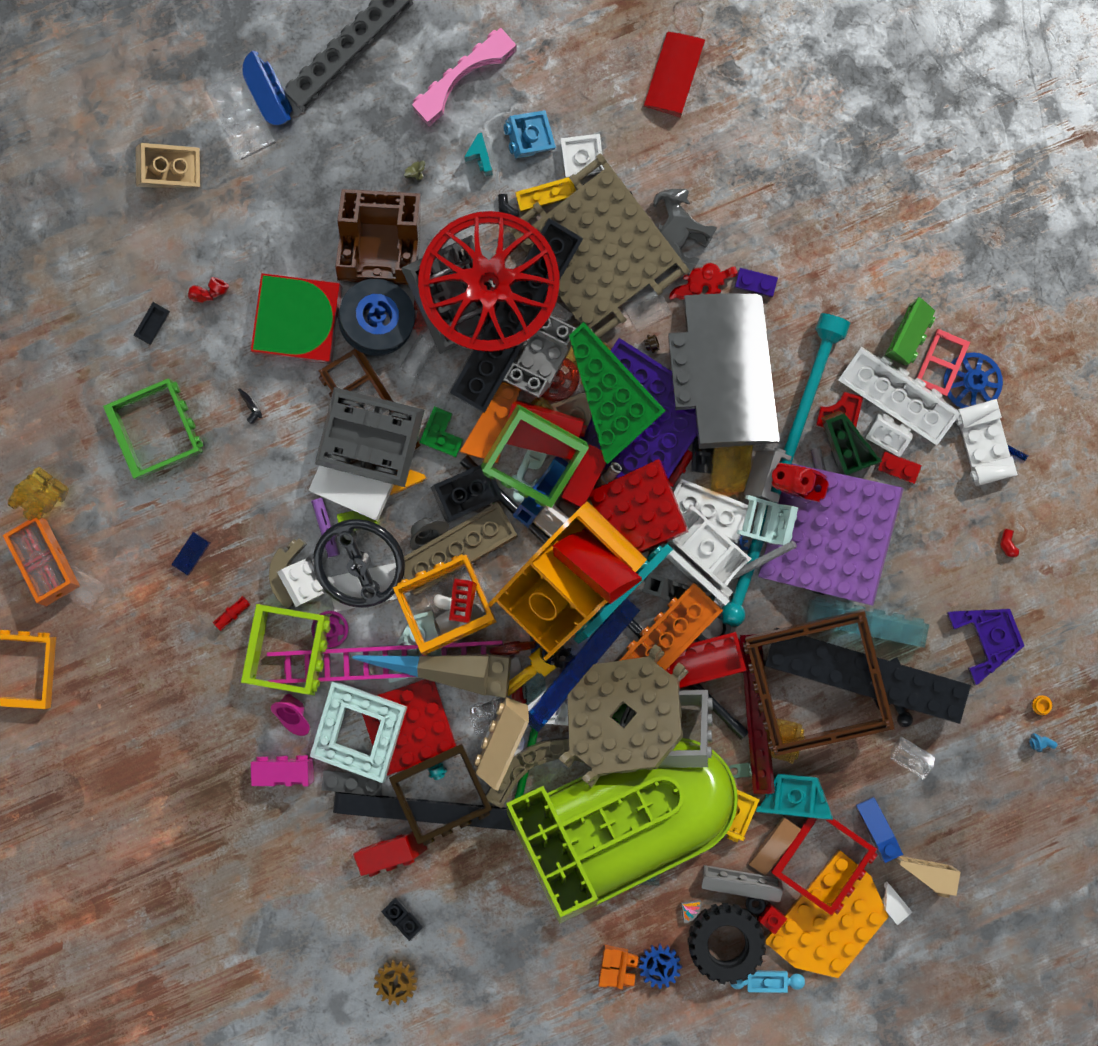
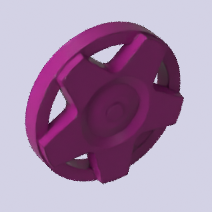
M336 611L322 612L319 615L331 614L329 619V627L331 629L326 635L329 643L327 648L337 647L348 636V622L342 614ZM340 618L344 622V625L339 624ZM315 620L311 627L313 638H315V625L318 622ZM344 635L343 638L338 642V636Z

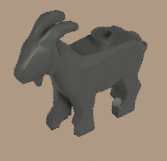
M687 189L664 190L657 193L653 200L654 207H657L658 202L663 199L669 216L664 226L660 224L658 229L690 270L687 274L689 276L700 259L684 256L681 251L688 237L707 247L717 227L698 223L680 206L682 202L690 205L687 199L689 194Z

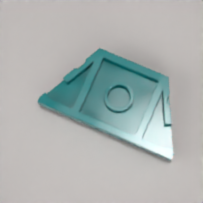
M778 774L774 779L775 793L765 794V799L756 809L758 813L833 820L831 810L817 777Z

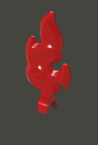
M714 263L705 264L702 268H695L689 276H683V279L688 280V283L674 288L669 295V299L678 298L684 300V295H700L703 286H708L709 288L705 294H720L721 290L718 289V285L723 286L725 279L738 276L737 269L733 266L721 272Z

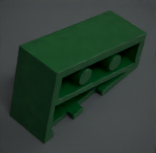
M837 411L821 418L841 474L849 475L882 462L845 413Z

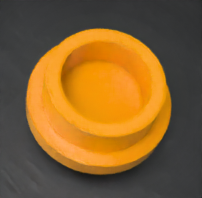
M1039 695L1033 699L1032 709L1039 715H1046L1052 709V701L1047 696Z

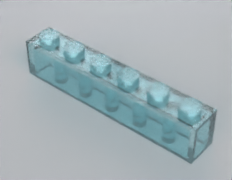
M815 597V600L809 599L805 623L856 610H866V607L854 605V608L846 607L847 603L835 601L834 604L827 603L826 598ZM883 610L865 611L871 637L925 648L929 624L924 623V619L912 617L911 621L904 619L905 615L893 613V616L885 615ZM858 623L833 628L860 634Z

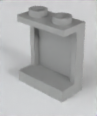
M765 448L763 451H757L743 496L750 495L770 502H778L780 494L771 491L772 472L780 461H791V456L786 455V451L779 448L774 450Z

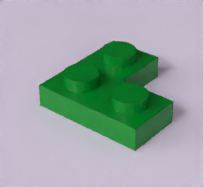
M434 406L419 443L457 458L464 439L446 432L453 414Z

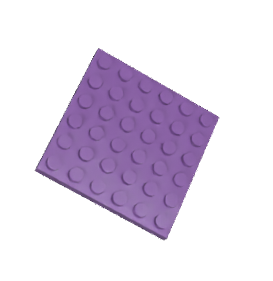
M806 467L827 476L826 480L829 482L826 497L821 499L820 502L781 492L778 504L798 507L797 519L794 523L791 541L796 543L797 547L761 565L758 577L873 606L904 488ZM821 485L815 487L816 492H820L822 489ZM767 542L764 555L782 545Z

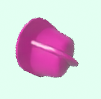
M288 693L280 702L272 704V713L288 731L299 736H305L309 733V724L303 716L304 704Z

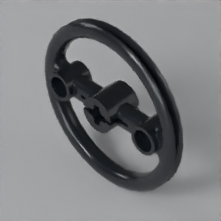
M352 519L333 525L320 537L313 554V567L318 582L333 599L351 607L368 608L379 605L393 596L395 593L393 587L403 580L405 560L399 543L385 528L367 520ZM355 529L367 530L378 535L387 543L394 555L396 564L395 576L390 586L383 592L379 591V584L372 580L368 570L371 560L367 553L359 550L355 540L357 538ZM344 534L349 535L351 540H347ZM335 535L338 536L339 544L345 547L350 560L347 564V569L351 575L358 577L362 586L361 596L363 598L351 597L340 592L330 583L325 575L322 563L323 552L328 541ZM366 588L373 589L374 593L369 592Z

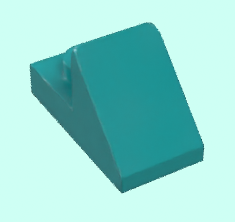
M478 133L464 159L465 162L480 158V160H477L480 172L484 171L485 177L493 175L483 135Z

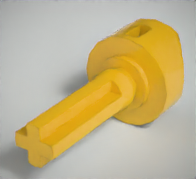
M541 647L528 656L531 660V665L527 666L509 681L508 696L537 673L546 677L556 669L555 665L544 662Z

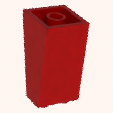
M516 400L511 405L508 419L517 404L579 438L585 435L587 426L584 425V419L520 400ZM523 420L519 421L506 443L571 460L576 452V449Z

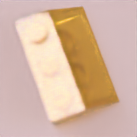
M753 445L713 448L712 469L709 480L710 491L744 492L750 475Z

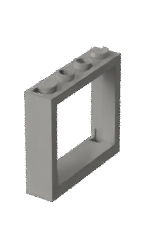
M679 690L681 706L702 705L700 750L671 751L658 768L708 767V758L712 756V748L708 747V742H712V730H709V726L713 725L712 714H709V710H713V698H709L708 690Z

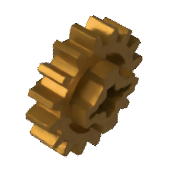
M392 960L391 966L386 962L384 969H378L380 975H375L374 979L378 982L374 984V988H379L376 995H383L381 1001H385L387 998L389 1005L393 1001H396V1005H399L400 1000L406 1003L408 1000L407 996L413 997L414 994L411 990H416L417 986L413 983H416L418 979L412 977L415 974V970L409 971V964L404 967L403 961L396 965L395 960ZM395 970V972H394L393 974H391V975H389V974L385 975V974L388 973L389 971ZM402 972L407 976L408 980L404 978ZM398 975V985L396 986L395 990H393V981L394 979H396V976ZM384 986L388 988L389 993L385 990ZM400 991H405L403 994L396 995Z

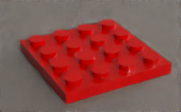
M659 459L592 490L590 494L593 507L641 554L689 532L662 462Z
M423 679L376 695L407 706L387 775L413 767L457 746L436 682ZM362 713L373 746L381 720Z

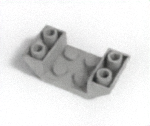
M550 316L545 325L530 338L517 364L512 363L503 380L539 398L551 386L571 348L569 335L576 328Z

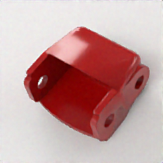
M778 463L772 472V486L785 494L820 502L821 499L826 497L829 482L826 480L827 476L819 471L791 464ZM817 485L822 487L820 492L815 491Z

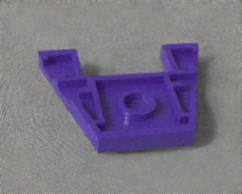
M1010 609L946 612L952 629L973 623L986 656V661L968 668L974 685L981 683L985 677L993 673L996 668L1025 646Z

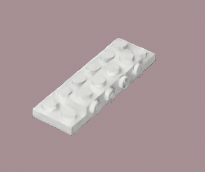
M860 347L838 380L935 445H938L958 418L960 412L944 402V399L941 398L943 395L936 389L930 391L925 387L926 383L919 378L914 380L909 377L910 373L902 367L897 369L892 366L893 361L886 356L882 358L876 357L863 347Z

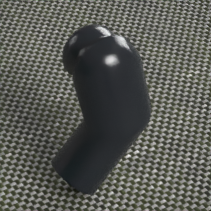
M499 194V212L519 217L518 209L508 205V194Z

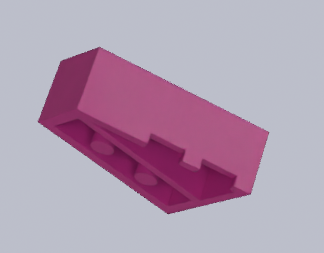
M288 755L276 756V759H268V756H258L256 760L251 762V786H293L292 784L309 786L314 782L313 758H308V755H296V759H288Z

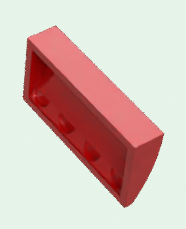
M667 32L644 107L681 118L705 39L681 33Z
M586 531L573 533L553 545L554 556L610 604L642 581V577Z
M737 632L692 643L665 670L672 675L678 663H681L688 670V674L679 682L680 689L748 671Z

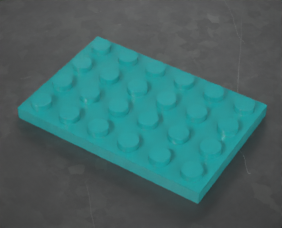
M668 544L663 548L659 545L646 557L645 563L636 571L642 577V581L673 550ZM642 581L613 603L607 602L575 633L576 636L573 639L578 644L587 639Z

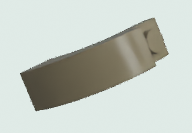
M300 538L298 540L293 539L288 544L287 552L283 548H279L274 554L269 568L271 589L279 602L287 609H291L294 603L277 572L290 566L293 559L307 545Z

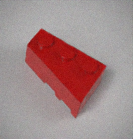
M590 444L588 445L589 449L572 474L570 482L566 484L561 492L563 494L561 498L564 501L566 500L578 508L587 502L606 465L602 450Z
M413 832L405 835L399 834L395 838L361 848L353 853L360 875L368 874L369 877L381 873L380 870L382 869L391 871L396 869L398 864L403 863L404 866L415 862L414 859L428 849L423 843L418 844Z

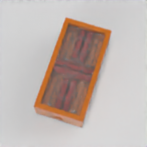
M36 515L3 535L36 603L48 606L80 587L46 519Z

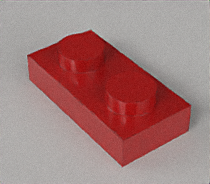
M884 451L881 457L882 462L879 463L877 471L915 484L922 465Z

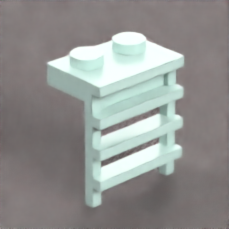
M746 495L745 499L749 500L743 529L742 531L738 530L737 534L783 546L789 543L792 539L798 507L781 505ZM757 502H758L759 504H758V509H757V513H756V517H755V521H754L753 530H752V533H750L751 525H752V521H753V517H754V513H755V509H756V504H757ZM766 505H768V509H767V513H766V518H765V522H764L762 534H761V536H759V535H760L761 526H762V522H763V518H764V514H765Z

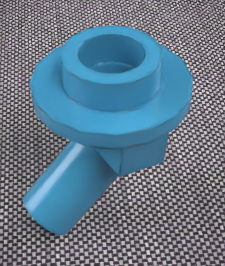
M1035 733L1031 734L1029 739L1031 748L1037 752H1042L1043 748L1047 746L1056 749L1058 745L1052 739L1045 736L1041 737Z

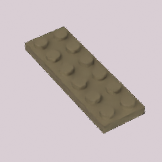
M499 502L404 556V578L411 580L415 578V574L421 571L428 572L434 569L433 566L441 562L446 564L452 561V557L466 554L472 564L517 538L518 535ZM465 566L413 589V594L415 596L421 594L464 569Z

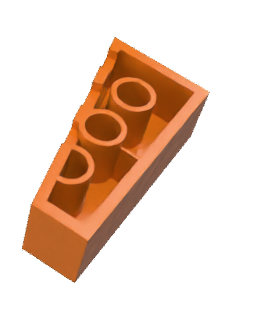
M501 383L485 413H482L461 448L460 453L482 460L485 459L505 426L511 405L518 400L521 389L509 383ZM502 451L496 459L495 464H499Z

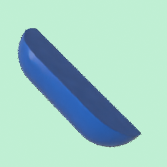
M251 51L246 56L242 67L245 82L264 119L272 125L284 124L291 119L290 112L293 111L292 106L268 61L264 62L258 57V52Z

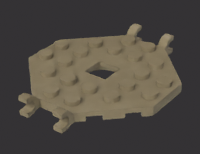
M656 644L651 648L648 657L592 665L567 695L569 751L563 753L559 760L568 768H570L577 757L585 762L592 770L588 771L581 779L591 787L595 785L600 776L611 773L637 772L636 770L657 769L683 738L679 682L688 674V670L681 663H678L671 675L660 667L657 662L665 653ZM622 704L628 705L637 713L625 728L612 719L613 714Z

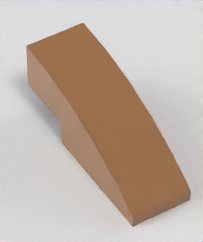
M782 816L773 831H770L753 856L749 865L766 876L794 841L801 829Z

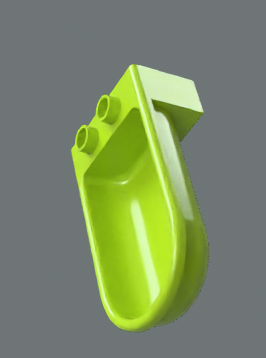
M682 738L672 751L700 750L701 743ZM712 750L711 758H708V767L657 768L621 774L611 773L600 776L593 787L589 786L580 777L548 793L544 786H541L506 803L508 817L559 924L708 851L722 840L735 818L738 798L734 777L725 761L714 750Z

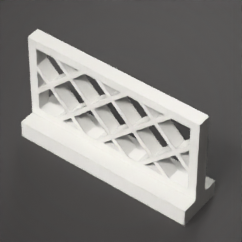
M669 544L673 550L666 558L703 591L712 593L715 596V603L719 606L722 604L726 606L729 602V596L733 591L728 586L725 588L721 585L716 587L709 580L711 576L677 545L672 547Z

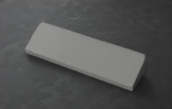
M707 865L703 867L702 889L780 902L783 886L782 880L779 878Z

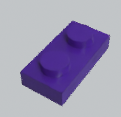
M740 268L734 288L773 297L778 277Z

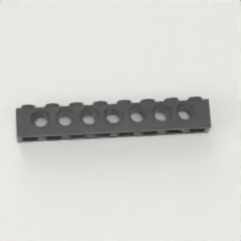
M371 0L368 5L369 7L364 12L360 11L351 25H346L342 29L341 34L327 44V48L323 52L315 55L313 62L309 66L301 69L299 76L295 80L292 79L286 84V89L284 90L286 96L304 112L413 5V0ZM388 1L394 2L392 7L384 6ZM374 15L380 16V19L377 21L370 20ZM359 29H366L365 34H357ZM346 42H351L352 46L350 48H343ZM332 56L339 57L336 62H329ZM319 69L325 70L322 76H316V71ZM305 83H310V84H311V86H310L309 89H307V90H302V89H301V87H302L303 84H305Z

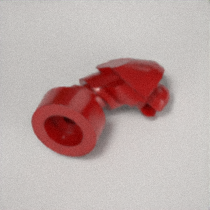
M211 277L208 283L210 290L193 285L189 288L188 297L191 301L197 303L213 301V298L226 294L229 285L219 278Z

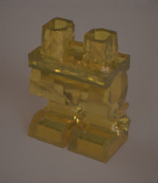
M38 466L31 475H28L26 479L14 487L7 504L13 509L21 506L24 509L23 516L29 521L34 518L40 520L43 515L53 509L57 501H65L69 488L55 478L52 480L53 476Z

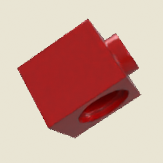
M770 902L766 905L765 910L757 916L758 921L773 934H776L787 920L786 916Z

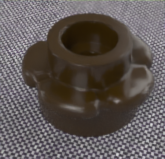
M648 334L647 339L644 340L647 351L655 353V351L660 350L657 336H650Z

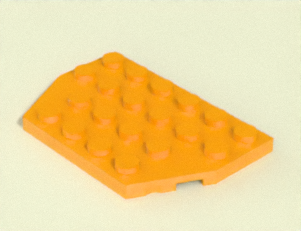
M838 849L805 890L830 907L858 864ZM866 872L860 881H855L853 884L855 890L849 898L845 896L841 902L844 906L838 914L834 913L831 916L801 894L786 912V922L776 934L770 932L765 940L769 947L794 968L839 978L889 916L884 910V904L871 875Z

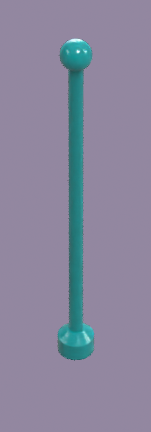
M827 313L820 314L815 329L822 341L784 447L786 455L791 456V461H780L779 463L792 464L833 344L844 340L847 336L851 323L841 317ZM772 486L771 491L781 495V491ZM766 505L765 514H764V518H763V522H762V526H761V530H760V535H759V536H761V534H762V530H763V526H764V522H765V518H766V513H767L768 505ZM752 539L747 554L751 558L748 563L759 558L764 544L763 541ZM754 570L739 577L731 602H728L726 606L724 605L721 608L723 609V618H721L723 624L726 622L731 627H738L744 622L746 614L742 604Z

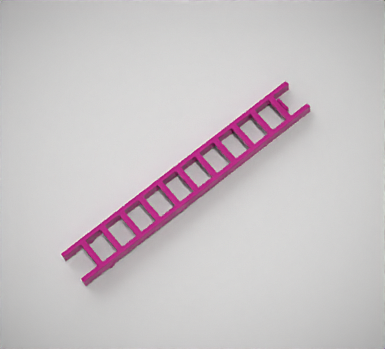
M503 641L451 643L441 648V654L447 655V647H461V655H467V646H481V655L487 654V645H503ZM417 645L326 649V652H323L325 677L318 678V680L322 682L416 677L405 673L389 674V669L383 668V675H370L369 663L363 662V676H350L349 652H363V655H369V651H382L383 656H388V650H401L402 656H407V649L419 648ZM312 650L267 652V656H285L284 674H286V679L268 681L275 683L306 682ZM330 653H343V677H331ZM291 655L305 656V678L292 679Z

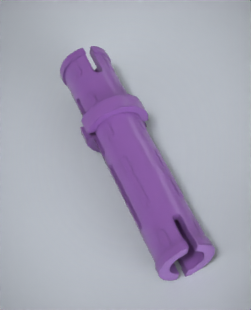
M318 498L312 500L311 503L321 535H323L331 527L323 501L324 499ZM336 535L325 546L328 558L340 554L335 540Z

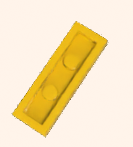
M567 177L515 192L520 212L531 210L536 202L542 207L564 201L576 190L570 178Z

